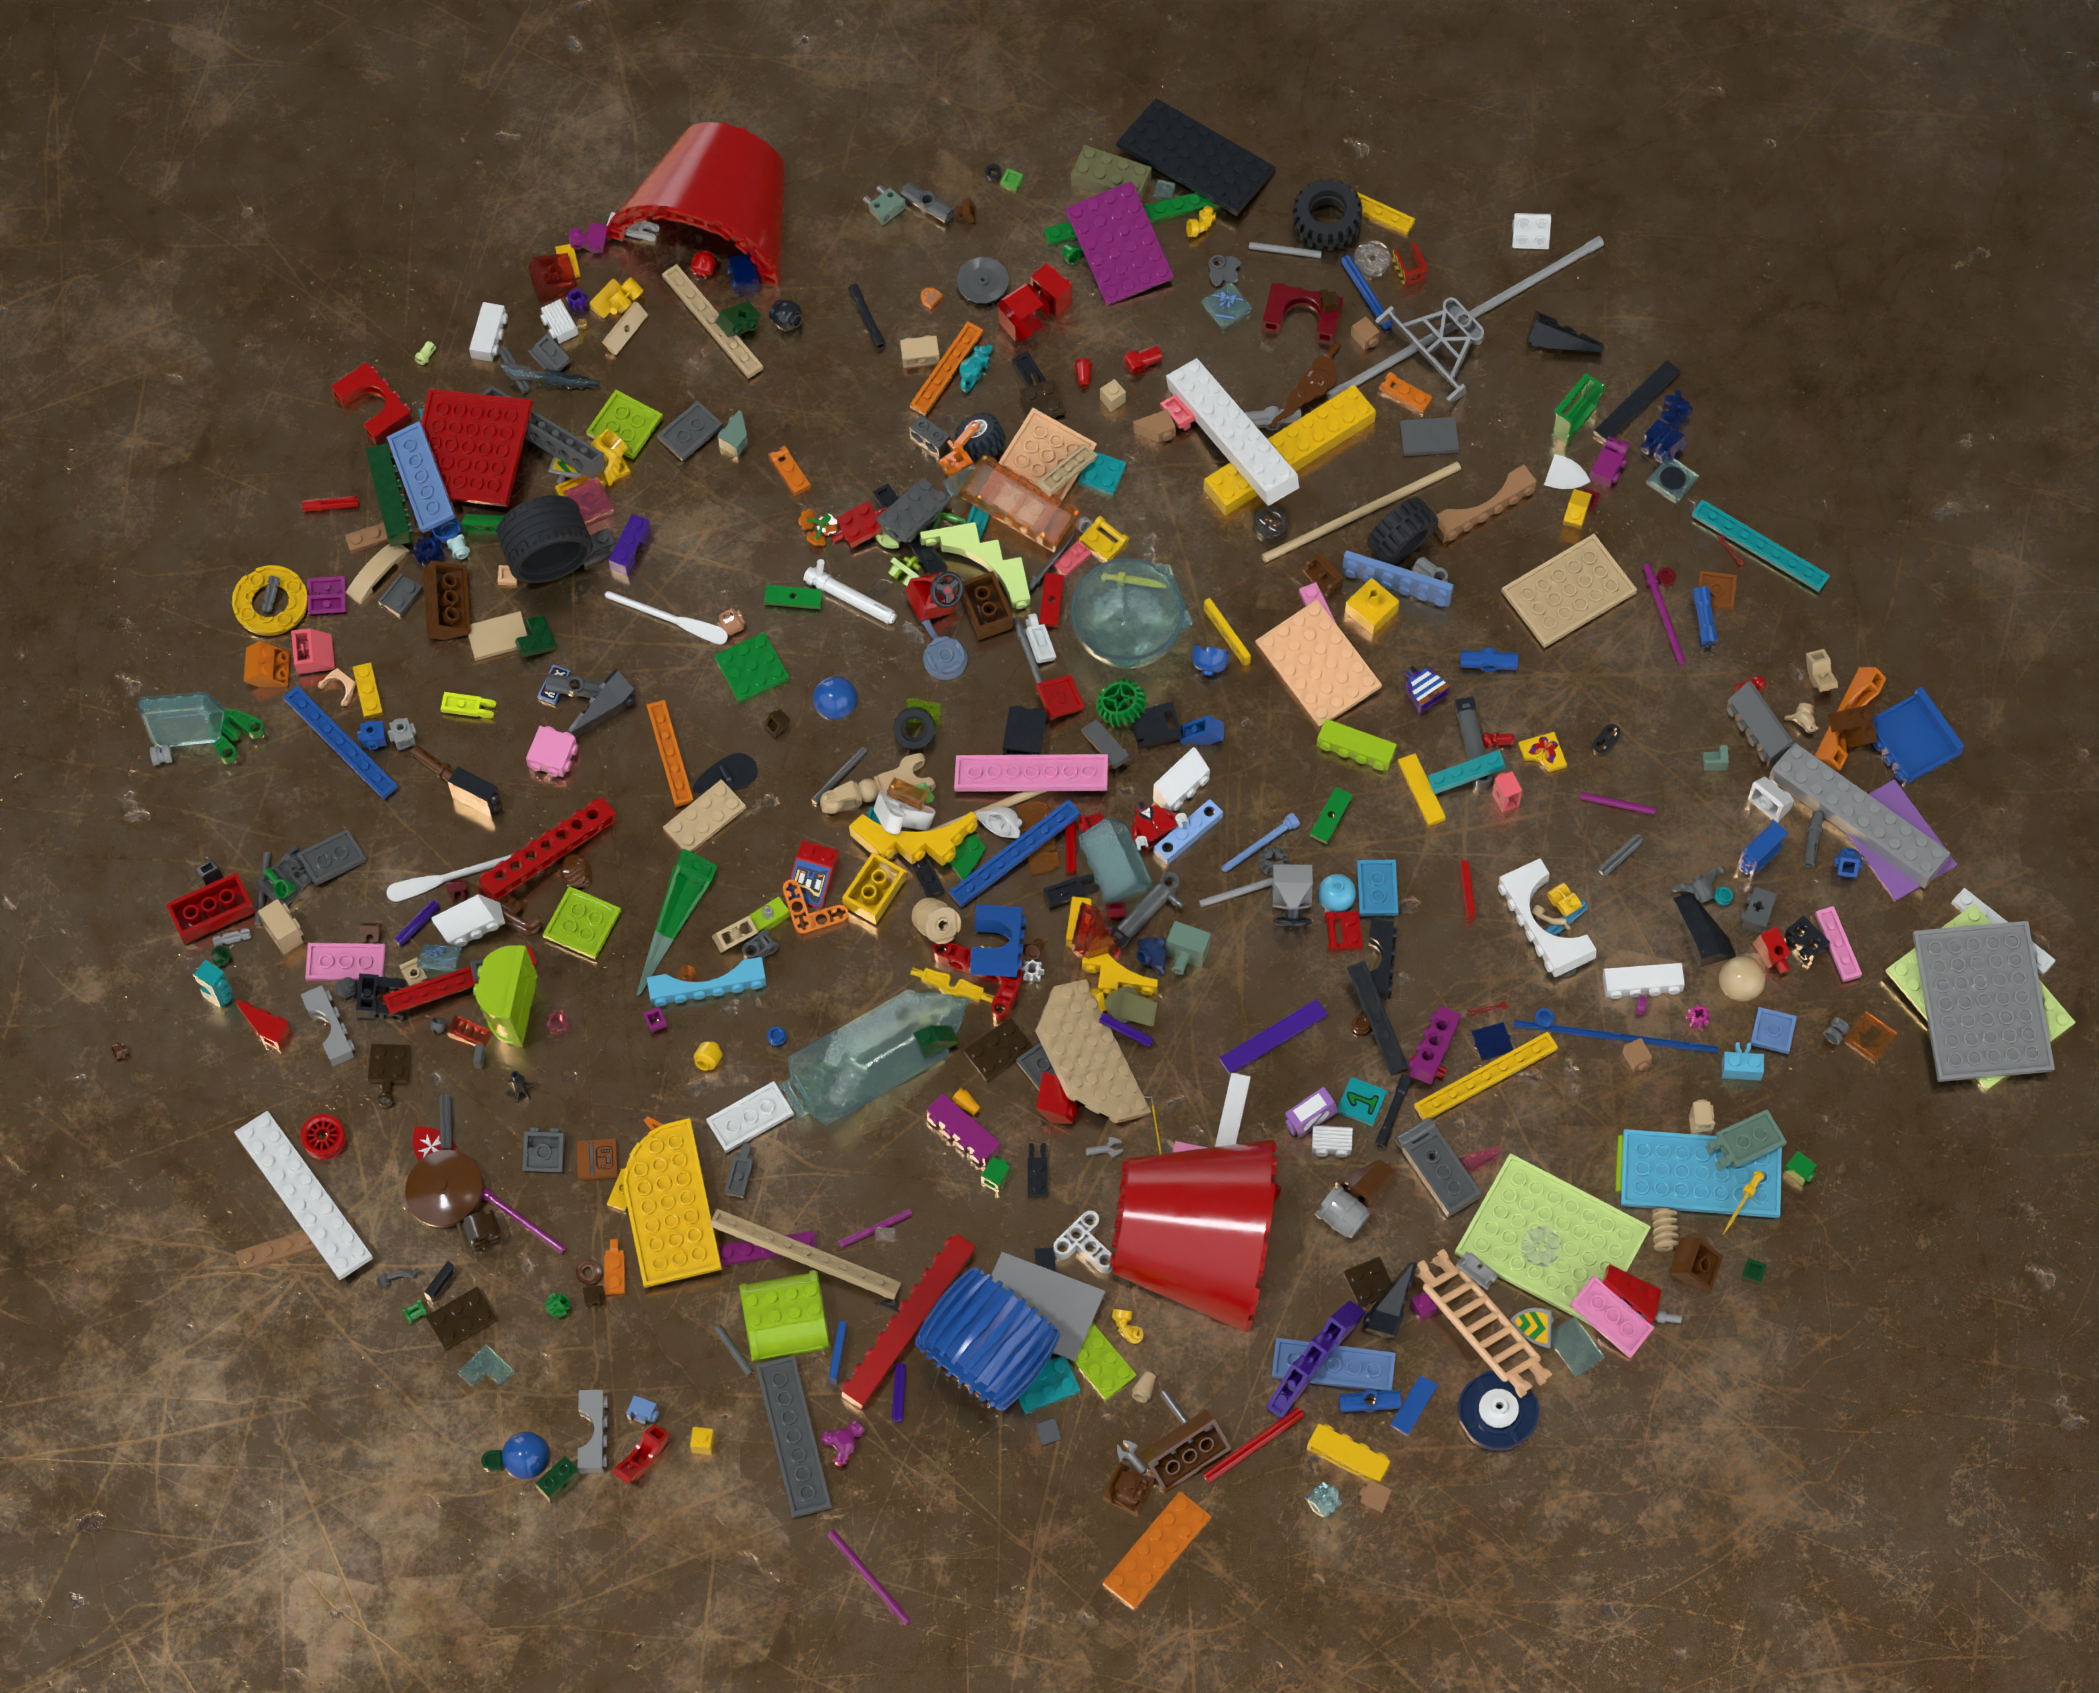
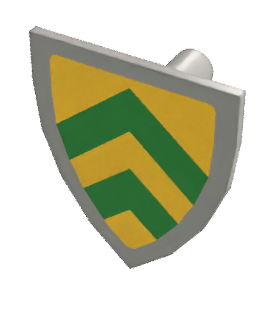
M553 456L548 472L559 474L558 484L565 482V477L578 480L579 476H585Z
M1535 1307L1518 1312L1510 1319L1515 1328L1526 1339L1539 1346L1551 1348V1323L1554 1321L1551 1310Z

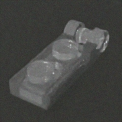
M853 1056L847 1061L845 1067L824 1097L839 1109L843 1107L868 1068L864 1064L860 1065L856 1062L857 1059Z

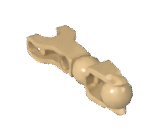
M917 753L904 757L898 768L874 776V780L870 778L863 779L858 785L854 781H849L834 790L824 792L820 798V806L823 813L836 814L837 812L858 809L862 805V801L866 803L873 802L882 790L893 793L894 791L926 782L932 792L936 785L930 777L919 778L915 776L914 771L922 768L925 763L924 755Z

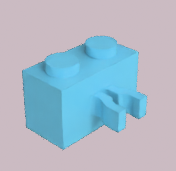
M1736 1042V1052H1724L1722 1058V1078L1761 1081L1764 1073V1054L1749 1053L1751 1043H1747L1746 1050L1742 1053L1740 1042Z

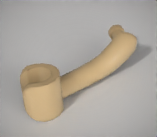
M1535 905L1531 911L1532 914L1536 915L1535 918L1537 920L1542 919L1552 925H1564L1567 930L1571 928L1564 918H1551L1544 915L1545 910L1539 905Z

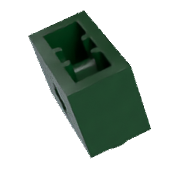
M746 301L721 310L716 324L728 338L735 335L739 336L749 330H755L759 325L761 314L750 301Z
M564 1456L535 1484L537 1490L552 1503L581 1475L579 1469Z

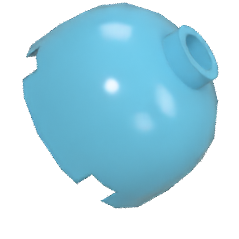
M1329 875L1319 885L1318 901L1328 912H1346L1355 902V885L1345 875Z

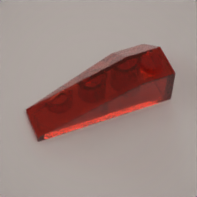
M1084 902L1080 905L1072 939L1073 953L1078 957L1090 959L1114 952L1117 948V940L1115 937L1110 936L1112 931L1105 926L1106 920L1101 911Z

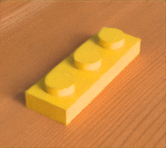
M371 662L353 666L364 718L369 719L382 716L383 711Z

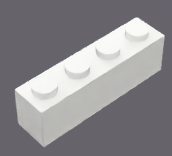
M1682 963L1604 969L1603 972L1605 998L1611 997V999H1619L1622 996L1635 998L1645 994L1650 996H1657L1661 993L1674 995L1682 992L1685 985Z

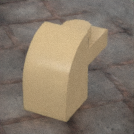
M1821 649L1806 653L1807 670L1812 686L1814 688L1817 687L1819 692L1838 688V681L1831 672V660L1826 651Z

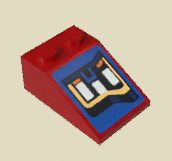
M802 840L790 880H795L799 883L806 906L822 910L840 860L839 850ZM789 884L787 889L792 895V898H788L789 901L794 898H800L799 895L795 897L794 890L796 886L793 887L792 884Z

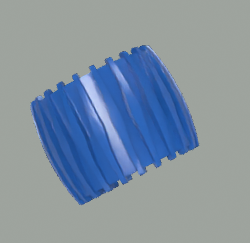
M974 1267L957 1279L937 1301L919 1330L915 1344L922 1353L928 1352L926 1357L929 1360L934 1358L937 1361L935 1366L946 1368L948 1370L946 1372L947 1376L953 1374L959 1379L957 1384L961 1386L965 1383L970 1387L969 1392L971 1394L979 1393L981 1401L988 1399V1405L991 1407L995 1406L996 1409L1003 1411L1015 1402L1041 1373L1060 1339V1333L1057 1329H1054L1055 1326L1052 1323H1046L1047 1317L1044 1315L1039 1317L1036 1314L1037 1308L1032 1307L1030 1309L1024 1304L1026 1302L1025 1298L1017 1299L1012 1295L1014 1293L1013 1289L1005 1290L1002 1288L1003 1282L999 1280L995 1283L992 1281V1275L987 1274L984 1276L985 1272L983 1270H978V1268Z

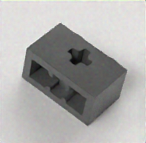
M1758 887L1754 888L1753 893L1749 892L1746 903L1749 904L1748 909H1743L1740 918L1743 921L1742 928L1760 934L1764 933L1777 894Z

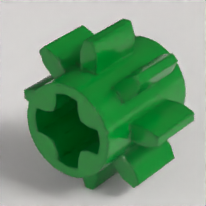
M554 1292L548 1295L549 1299L545 1300L547 1312L553 1315V1317L556 1315L562 1317L567 1314V1310L570 1309L569 1298L562 1292L559 1294Z

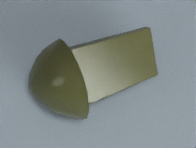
M1131 986L1117 988L1107 995L1104 1003L1111 1017L1123 1023L1130 1020L1154 1026L1157 1002L1138 995L1137 991Z

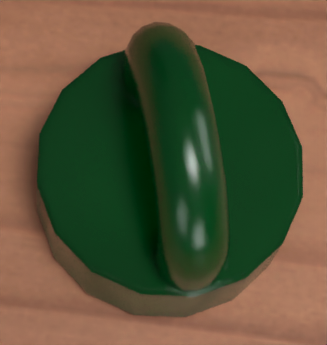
M218 945L212 950V961L216 967H221L230 961L231 953L226 947Z

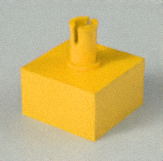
M1371 578L1346 601L1345 612L1373 635L1398 612L1399 600Z

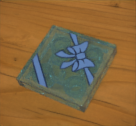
M1232 282L1201 301V304L1222 329L1230 326L1253 310Z
M424 943L417 960V967L424 970L438 969L443 972L456 971L462 954V947Z

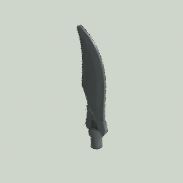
M1072 530L1036 576L1033 575L1027 584L1029 590H1032L1041 582L1040 579L1046 570L1072 540L1075 530Z

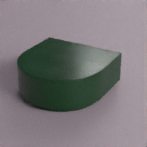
M489 1450L483 1454L481 1463L485 1470L489 1472L502 1471V1450Z

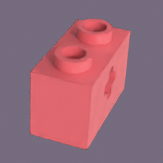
M1512 771L1499 774L1494 781L1492 795L1502 813L1520 805L1522 788Z

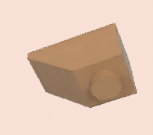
M1167 409L1133 421V432L1156 442L1168 441L1176 436V427Z

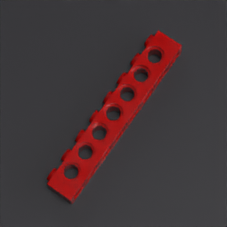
M603 797L592 800L587 807L575 811L572 817L560 821L555 828L545 831L540 838L530 841L525 848L515 851L510 858L500 861L492 870L483 872L479 878V888L489 899L499 900L613 824L616 819V812Z

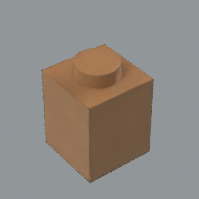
M1366 316L1352 325L1351 336L1364 350L1374 347L1378 343L1380 331Z
M1642 1038L1624 1045L1622 1053L1633 1072L1637 1070L1643 1071L1650 1067L1653 1057Z
M1370 1480L1368 1485L1364 1484L1359 1493L1362 1496L1361 1503L1383 1513L1392 1490Z

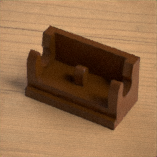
M1320 551L1305 563L1306 567L1303 568V572L1313 583H1317L1319 589L1326 597L1343 586L1344 577Z

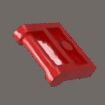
M1359 911L1327 912L1324 914L1328 926V950L1330 952L1363 949ZM1335 921H1340L1342 943L1337 942Z

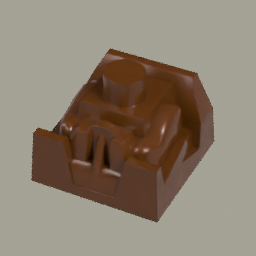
M1120 1462L1106 1487L1102 1500L1139 1517L1156 1483L1155 1477H1149L1136 1470H1132Z

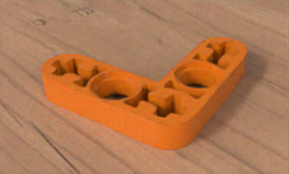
M788 880L784 883L783 894L797 933L808 934L847 920L848 909L844 905H835L808 913L799 883L795 880ZM789 884H792L793 887L796 886L794 894L795 897L799 895L800 898H794L789 901L788 898H792L791 892L786 891ZM794 902L802 904L803 909L800 912L792 910L791 906ZM837 909L845 912L842 919L839 916H835L832 918L833 922H830V916L827 912L831 911V915L836 914ZM806 914V916H802L803 922L808 923L806 930H803L801 927L798 928L800 920L799 917L795 919L794 916ZM820 914L825 915L827 918V922L823 925L816 922V917Z

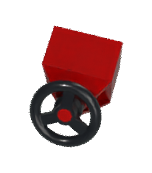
M941 571L910 579L905 593L921 622L953 614L963 595L964 585L957 573ZM947 577H952L954 579L949 583ZM958 584V592L955 595L953 588Z

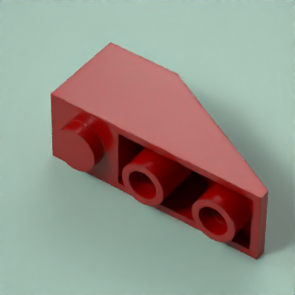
M236 1000L239 1011L262 1042L280 1050L291 1031L288 1021L280 1016L277 1018L272 1016L265 1009L258 1010L247 1001L241 1002Z

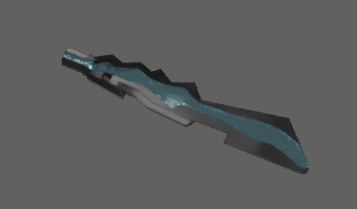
M500 363L501 368L510 380H544L547 386L557 384L561 388L565 386L569 389L574 387L580 389L586 387L599 388L600 385L598 380H591L588 377L577 374L572 376L549 369L541 372L530 370L531 366Z

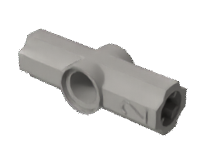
M1271 406L1264 411L1245 412L1257 428L1266 427L1268 430H1278L1282 426H1289L1301 418V410L1298 408L1292 415L1279 421L1275 428L1272 429V420L1285 409Z

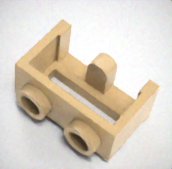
M1702 1099L1693 1102L1689 1114L1691 1134L1712 1135L1715 1122L1713 1105H1710V1101Z

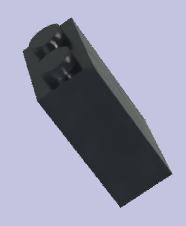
M1009 706L1003 742V755H1041L1047 723V711L1040 708L1027 709L1023 706Z
M460 767L456 768L448 781L452 797L492 817L494 812H498L502 803L497 786Z

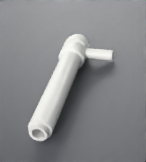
M819 559L816 567H809L805 572L803 579L810 586L814 585L816 589L822 590V592L826 591L886 624H893L896 620L897 614L894 610L831 578L830 574L823 572L824 560Z

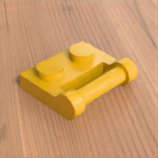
M1102 516L1097 517L1095 522L1079 538L1080 542L1106 563L1129 540L1127 535H1122L1105 522V518ZM1101 527L1118 542L1116 544L1100 533L1098 529Z

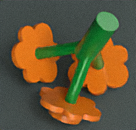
M807 509L801 512L798 523L802 525L803 530L812 529L814 523H818V531L808 532L806 539L812 545L825 546V537L820 535L821 532L826 536L830 533H836L838 521L831 514H826L824 517L816 519L815 515H813V510Z

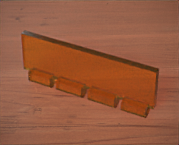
M1040 801L1017 805L1019 818L1023 822L1021 825L1023 834L1050 814L1048 803L1046 802L1040 803ZM1055 836L1028 856L1031 876L1053 872V868L1061 866L1058 853L1056 852Z

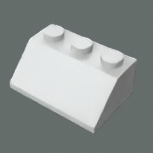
M1193 747L1154 784L1153 800L1162 808L1172 812L1179 810L1184 800L1190 799L1200 785L1204 786L1209 781L1210 769L1197 749Z
M479 894L432 917L433 923L447 943L457 947L465 946L467 942L479 939L483 934L495 931L499 926L505 924L500 903Z

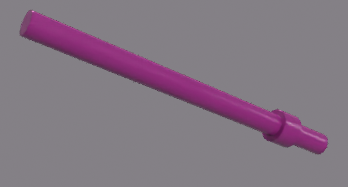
M1650 563L1644 564L1643 568L1647 576V585L1651 587L1679 665H1684L1686 661L1661 596L1657 576L1653 574Z
M484 1188L482 1197L484 1201L491 1202L561 1254L565 1252L566 1247L494 1196L490 1189Z
M834 1530L828 1533L830 1539L889 1606L888 1610L907 1626L911 1619L902 1610L900 1603L893 1600Z

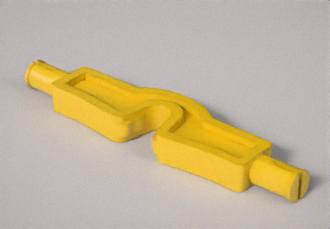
M914 967L910 975L921 978L922 983L939 988L943 994L949 997H964L975 1002L984 1000L990 1003L993 1002L995 997L985 993L984 988L964 979H960L955 987H950L951 976L946 973L925 968L923 971Z

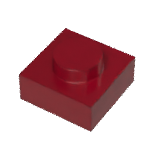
M1125 902L1106 903L1107 918L1120 919L1121 917H1126Z

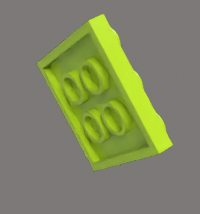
M615 390L586 431V435L595 439L607 428L610 429L629 447L623 455L634 460L662 420L663 414Z
M569 886L544 931L543 937L592 959H596L621 913V908Z

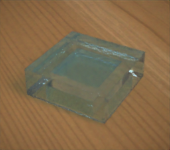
M1157 180L1154 199H1171L1175 183Z

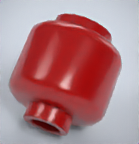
M706 250L695 253L690 266L693 275L703 279L711 276L715 269L716 259L712 256L711 252Z

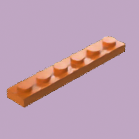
M967 321L911 402V409L924 416L928 414L960 368L961 363L967 358L982 336L983 329Z
M662 700L646 704L675 807L693 803L692 793L666 702Z

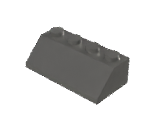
M1751 680L1729 698L1727 711L1731 717L1734 716L1739 729L1748 736L1750 745L1752 747L1755 746L1759 758L1763 762L1765 761L1768 766L1779 761L1791 747L1792 739Z

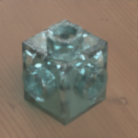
M1324 1482L1317 1485L1305 1497L1312 1510L1323 1518L1334 1512L1342 1503L1338 1497V1490L1333 1485L1328 1486Z

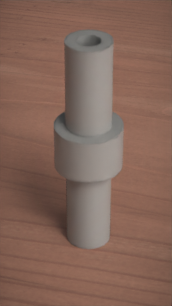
M1658 1310L1655 1320L1659 1323H1665L1666 1321L1681 1324L1682 1316L1667 1314L1666 1311Z

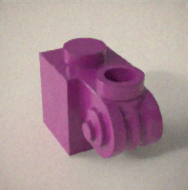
M590 222L588 232L582 234V230L578 227L572 228L568 238L570 246L573 249H581L582 247L592 253H603L608 226Z

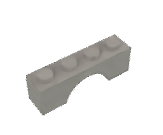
M321 985L300 994L310 1018H321L331 1025L330 1035L323 1043L332 1067L354 1058L352 1053L355 1050L351 1039L347 1040L345 1034L348 1032L344 1023L339 1024L337 1018L340 1015L336 1006L332 1008L330 1004L333 999L329 990L324 991Z
M579 1390V1413L581 1416L589 1419L594 1425V1434L591 1440L586 1445L578 1448L577 1468L580 1474L604 1473V1467H607V1454H604V1447L608 1446V1437L604 1435V1428H608V1416H604V1408H608V1396L604 1395L603 1390Z

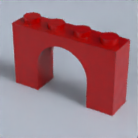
M365 362L333 384L331 390L333 396L343 407H346L365 394H376L386 401L383 410L363 424L365 433L377 446L387 439L388 436L412 421L410 414L412 411L406 403L403 405L396 391L392 392L390 390L388 382L378 376L379 372L374 366L370 367Z

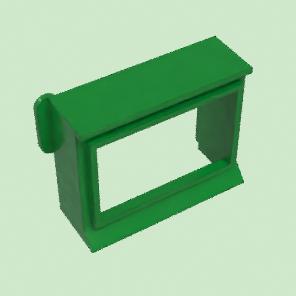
M1585 373L1554 410L1556 419L1554 431L1551 434L1564 442L1565 446H1568L1574 434L1599 405L1600 396L1605 391L1606 383L1602 384ZM1582 390V394L1566 415L1562 414Z

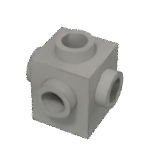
M398 718L389 723L391 730L388 731L391 742L395 741L397 750L416 745L413 737L416 731L413 723L409 724L408 718Z

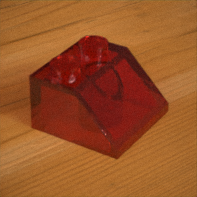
M568 253L535 256L528 267L538 299L557 297L578 285Z

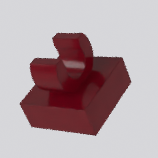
M467 879L447 882V892H451L452 900H455L456 892H460L462 899H465V890L468 887Z

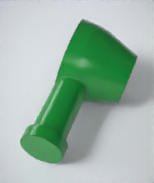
M1066 244L1061 250L1065 261L1070 265L1075 264L1083 254L1081 246L1076 247Z
M272 868L264 871V875L274 884V893L278 898H287L296 891V886L293 882L285 879L280 880Z

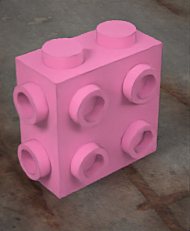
M539 726L526 757L528 767L534 771L541 770L547 772V774L553 777H564L565 772L570 770L572 755H576L578 750L576 738L569 732L562 733L549 726Z

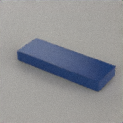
M846 1321L838 1323L829 1372L830 1384H838L848 1328Z
M1420 1375L1390 1427L1408 1436L1438 1384Z

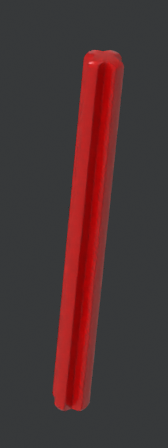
M1299 1407L1295 1408L1203 1473L1205 1480L1208 1483L1212 1482L1304 1417L1302 1409Z

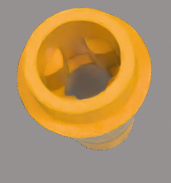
M960 1088L951 1099L958 1107L971 1113L973 1116L981 1108L967 1089Z

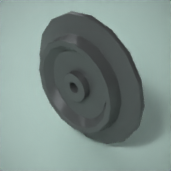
M990 257L971 259L962 265L957 273V286L960 293L966 299L975 303L986 304L996 301L1004 295L1008 288L1009 275L1006 268L999 261Z

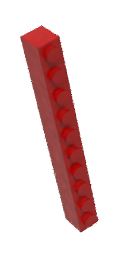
M956 1233L953 1238L951 1236L948 1237L943 1245L946 1247L942 1253L938 1252L932 1260L934 1264L931 1269L928 1267L921 1275L923 1279L919 1285L916 1283L909 1292L911 1297L908 1301L906 1299L902 1301L898 1307L900 1310L898 1315H893L887 1323L888 1329L885 1332L881 1331L875 1340L878 1343L874 1348L870 1347L864 1355L865 1361L862 1364H857L852 1372L855 1375L851 1380L847 1379L842 1385L841 1389L843 1391L841 1396L860 1410L923 1324L927 1314L932 1310L973 1254L976 1246Z

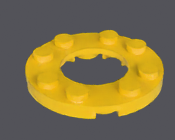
M268 565L256 568V571L243 576L234 589L232 606L237 620L245 629L257 635L274 636L291 630L302 620L308 607V594L304 583L295 572L282 566ZM269 576H276L280 579L277 586L285 590L289 597L286 609L274 617L261 616L254 611L252 606V599L255 593L261 588L269 586Z

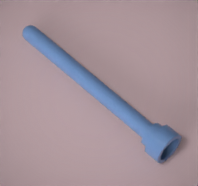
M1293 813L1287 815L1283 824L1224 864L1221 868L1222 871L1228 872L1287 829L1294 830L1300 826L1297 817Z

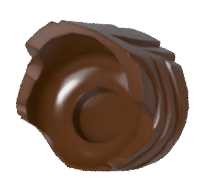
M578 854L565 857L560 872L565 884L573 888H586L592 881L591 866Z

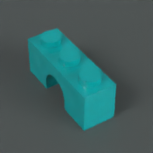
M205 960L193 975L196 982L202 985L200 991L203 997L222 1008L224 1004H228L232 999V989L224 971Z

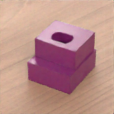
M660 1007L643 1013L650 1032L667 1026Z

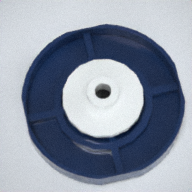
M1487 1371L1469 1381L1464 1387L1458 1402L1457 1414L1459 1424L1469 1439L1479 1447L1491 1451L1511 1450L1528 1440L1532 1435L1539 1416L1538 1400L1531 1389L1526 1391L1527 1394L1520 1398L1509 1380L1503 1382L1494 1371Z

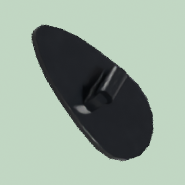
M744 753L730 754L702 773L696 780L693 791L696 794L703 795L720 780L732 791L747 787L753 783L757 776L756 762L752 757Z

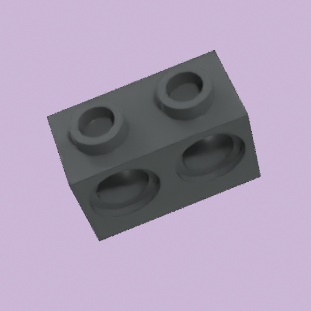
M922 415L910 427V439L937 458H940L949 448L947 441L950 440V435Z

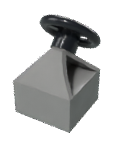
M1273 865V907L1285 909V917L1275 918L1273 921L1275 925L1307 926L1312 923L1310 918L1300 917L1301 909L1311 907L1312 865Z

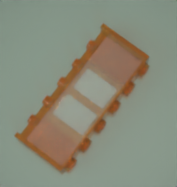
M984 454L960 489L959 497L1053 553L1059 548L1079 514L1074 505L1066 504L1055 494L1049 497L1037 485L1029 482L1025 476L1017 475L1010 467L1002 466L997 463L996 459L990 456L987 457Z

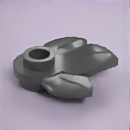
M1214 255L1209 260V268L1211 269L1209 273L1210 280L1216 286L1221 285L1223 281L1226 283L1238 282V274L1235 269L1241 265V262L1233 256L1224 258L1221 255Z

